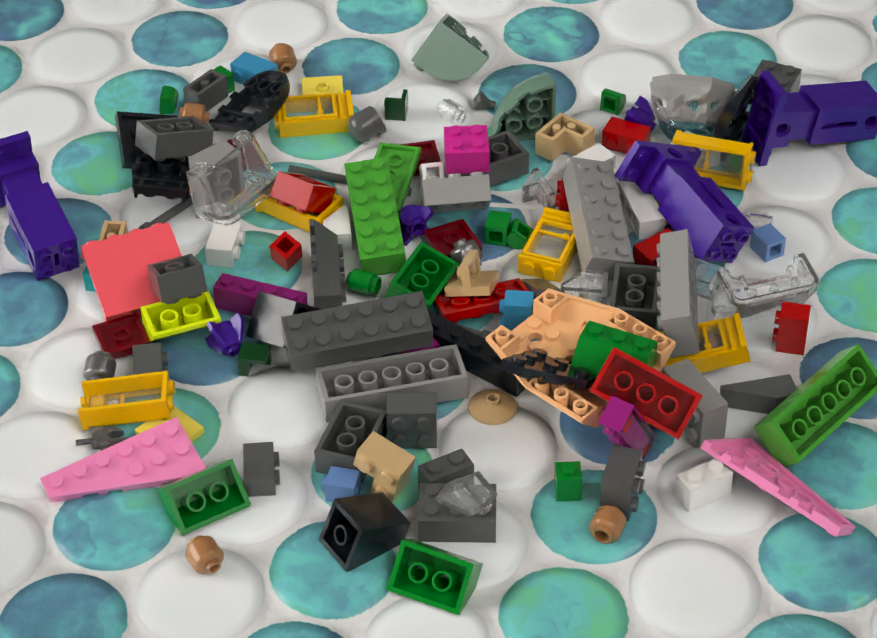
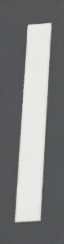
M490 203L489 207L537 210V205Z

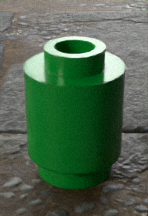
M355 268L352 272L348 273L346 284L350 291L371 296L372 294L377 295L379 293L382 279L375 273Z

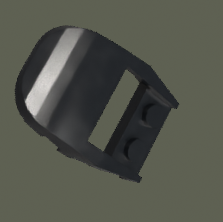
M268 70L260 72L243 84L245 88L239 93L234 91L229 96L231 101L226 106L222 104L218 109L219 114L214 119L208 121L214 131L221 129L240 133L243 137H246L268 123L281 109L289 95L290 83L287 75L283 72ZM245 107L262 110L261 112L256 111L254 114L241 112Z
M748 75L724 107L714 129V138L737 142L740 140L749 114L747 108L749 104H752L759 76ZM721 152L720 160L724 162L730 153Z
M144 153L137 157L135 160L136 165H132V191L134 198H138V194H143L145 197L164 196L167 199L182 198V202L185 203L192 193L189 160L186 156L184 159L166 158L165 161H156L147 153Z

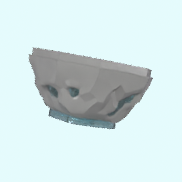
M666 74L652 77V82H650L651 101L654 105L655 115L667 126L668 133L675 135L676 130H682V132L688 130L696 135L710 137L722 110L735 94L733 83L714 77Z

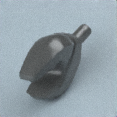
M103 427L92 433L93 438L76 440V446L94 444V449L104 450L130 437L121 438L124 435V431L121 428Z

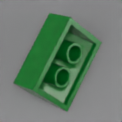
M420 242L390 282L384 298L422 291L427 309H429L456 272L460 263Z
M589 320L579 336L571 366L586 368L591 371V375L597 377L611 350L615 347L653 368L656 363L658 341Z
M233 459L224 460L157 489L167 515L181 535H185L251 506Z
M402 539L387 590L460 615L476 589L483 563L414 539Z

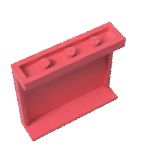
M169 222L156 223L145 229H133L129 233L122 235H111L107 239L100 241L92 240L81 246V257L85 259L103 311L104 322L137 313L140 318L142 317L140 307L161 302L152 291L147 265L182 256Z

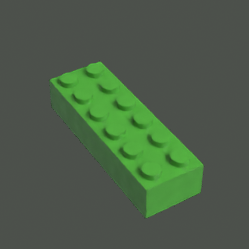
M382 157L345 163L344 167L361 269L375 273L377 276L397 273L406 262V255L388 158Z
M860 344L841 350L753 428L771 455L782 465L787 467L799 463L877 392V370Z

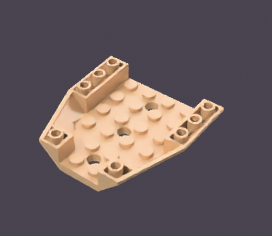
M549 288L533 300V314L512 331L501 325L486 336V341L501 360L513 356V354H520L524 351L538 348L546 351L547 355L554 359L558 357L572 362L579 336L590 320L658 341L656 363L653 368L662 372L676 346L674 340L619 308ZM515 375L524 388L581 424L595 428L600 426L598 421L608 401L590 392L591 388L586 390L575 388V383H563V385L543 381L542 376L541 378L531 377V379Z

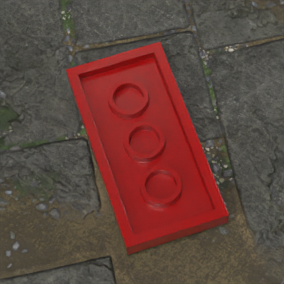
M520 278L498 282L490 296L445 297V294H441L435 299L433 306L440 316L453 323H457L462 319L480 318L489 313L499 314L500 299H505L506 290H530Z

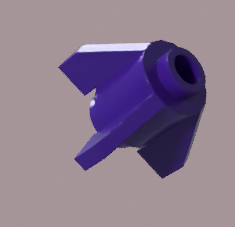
M639 96L635 102L638 108L633 106L630 110H627L624 120L650 126L652 133L657 125L654 122L656 119L648 100Z
M406 205L399 211L398 217L405 246L413 239L412 235L420 236L424 230L430 229L427 226V221L434 214L431 208L420 205Z
M236 313L230 318V321H222L218 324L209 321L207 326L211 334L205 338L208 347L225 356H237L243 342L244 319L241 313Z

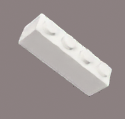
M618 168L613 169L614 174L617 172ZM615 177L622 208L638 240L649 238L663 231L665 226H667V220L658 211L660 203L654 198L653 194L643 193L635 182L618 181Z

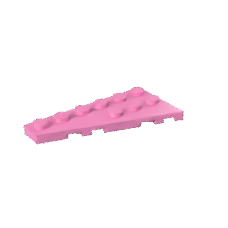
M175 417L41 477L40 481L50 501L57 502L82 498L83 495L93 493L103 495L113 490L122 489L123 492L161 486L162 483L177 481L206 467L178 418Z
M752 438L704 440L700 447L702 450L755 483L761 490L772 494L824 528L829 534L838 537L851 535L854 531L855 525Z

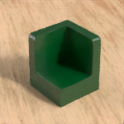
M407 89L403 90L402 98H385V120L406 121L408 113Z
M242 342L237 357L239 376H249L252 364L271 365L270 345Z

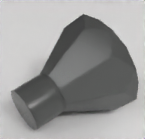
M479 91L473 99L474 110L485 108L494 110L496 102L490 100L482 91Z

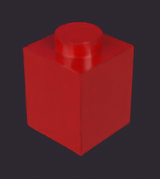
M285 231L269 246L271 259L287 272L303 257L302 245Z

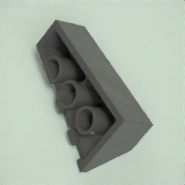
M309 219L314 307L327 309L342 306V303L346 302V289H341V287H345V273L340 274V272H344V259H339L343 257V244H338L337 234L316 220Z

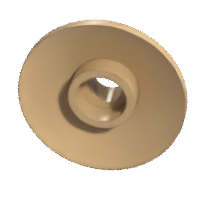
M487 389L476 393L470 399L468 408L470 415L476 421L486 425H500L508 422L515 416L517 403L513 396L505 391Z

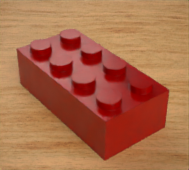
M615 347L611 350L590 389V392L608 402L614 396L634 405L645 422L678 440L703 396Z

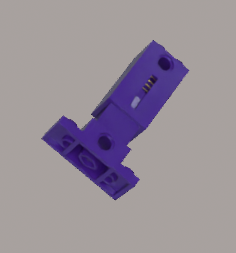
M769 70L761 71L741 142L754 143L753 151L756 152L755 162L759 166H767L772 148L787 147L789 140L805 139L809 145L875 139L877 134V92L867 81L801 85L799 92L787 93Z
M28 131L1 138L0 208L7 206L9 225L36 280L50 278L54 275L79 268L77 237L49 183L42 184L39 163L32 152L31 136Z
M635 140L615 173L618 181L635 182L643 193L653 194L661 203L658 211L675 231L688 229L693 252L700 261L732 263L755 228L711 178L701 177L693 168L702 154L699 148Z

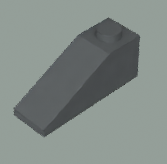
M787 374L721 385L720 395L728 402V408L769 414L790 396L797 387L791 375Z

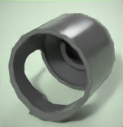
M368 106L353 114L347 122L348 131L357 142L369 141L373 135L377 134L380 136L386 132L385 124L372 106Z

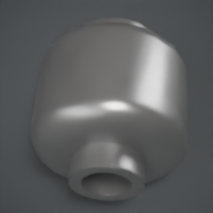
M462 238L453 244L455 248L450 252V256L454 261L461 264L469 250H478L480 266L482 265L481 261L484 256L475 240L466 241L465 238Z
M96 351L86 358L83 377L86 381L114 377L116 361L110 353Z

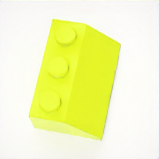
M209 291L201 293L202 295L196 298H181L174 304L157 302L140 307L143 327L150 341L161 340L206 328L209 321L216 322L217 324L220 323L221 317Z

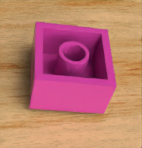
M454 125L444 127L446 174L490 173L487 125Z

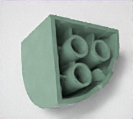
M446 13L411 61L414 62V67L421 72L426 71L430 75L442 80L456 81L468 78L480 70L488 60L489 54L487 50H481L483 45L475 36L469 37L466 34V28Z
M542 73L525 79L504 96L494 113L490 136L509 130L519 142L535 139V133L555 117L556 84L549 73Z

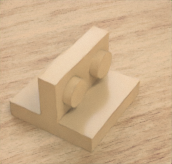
M469 250L460 266H458L457 272L453 274L445 286V297L490 296L500 279L499 270L481 271L479 251Z

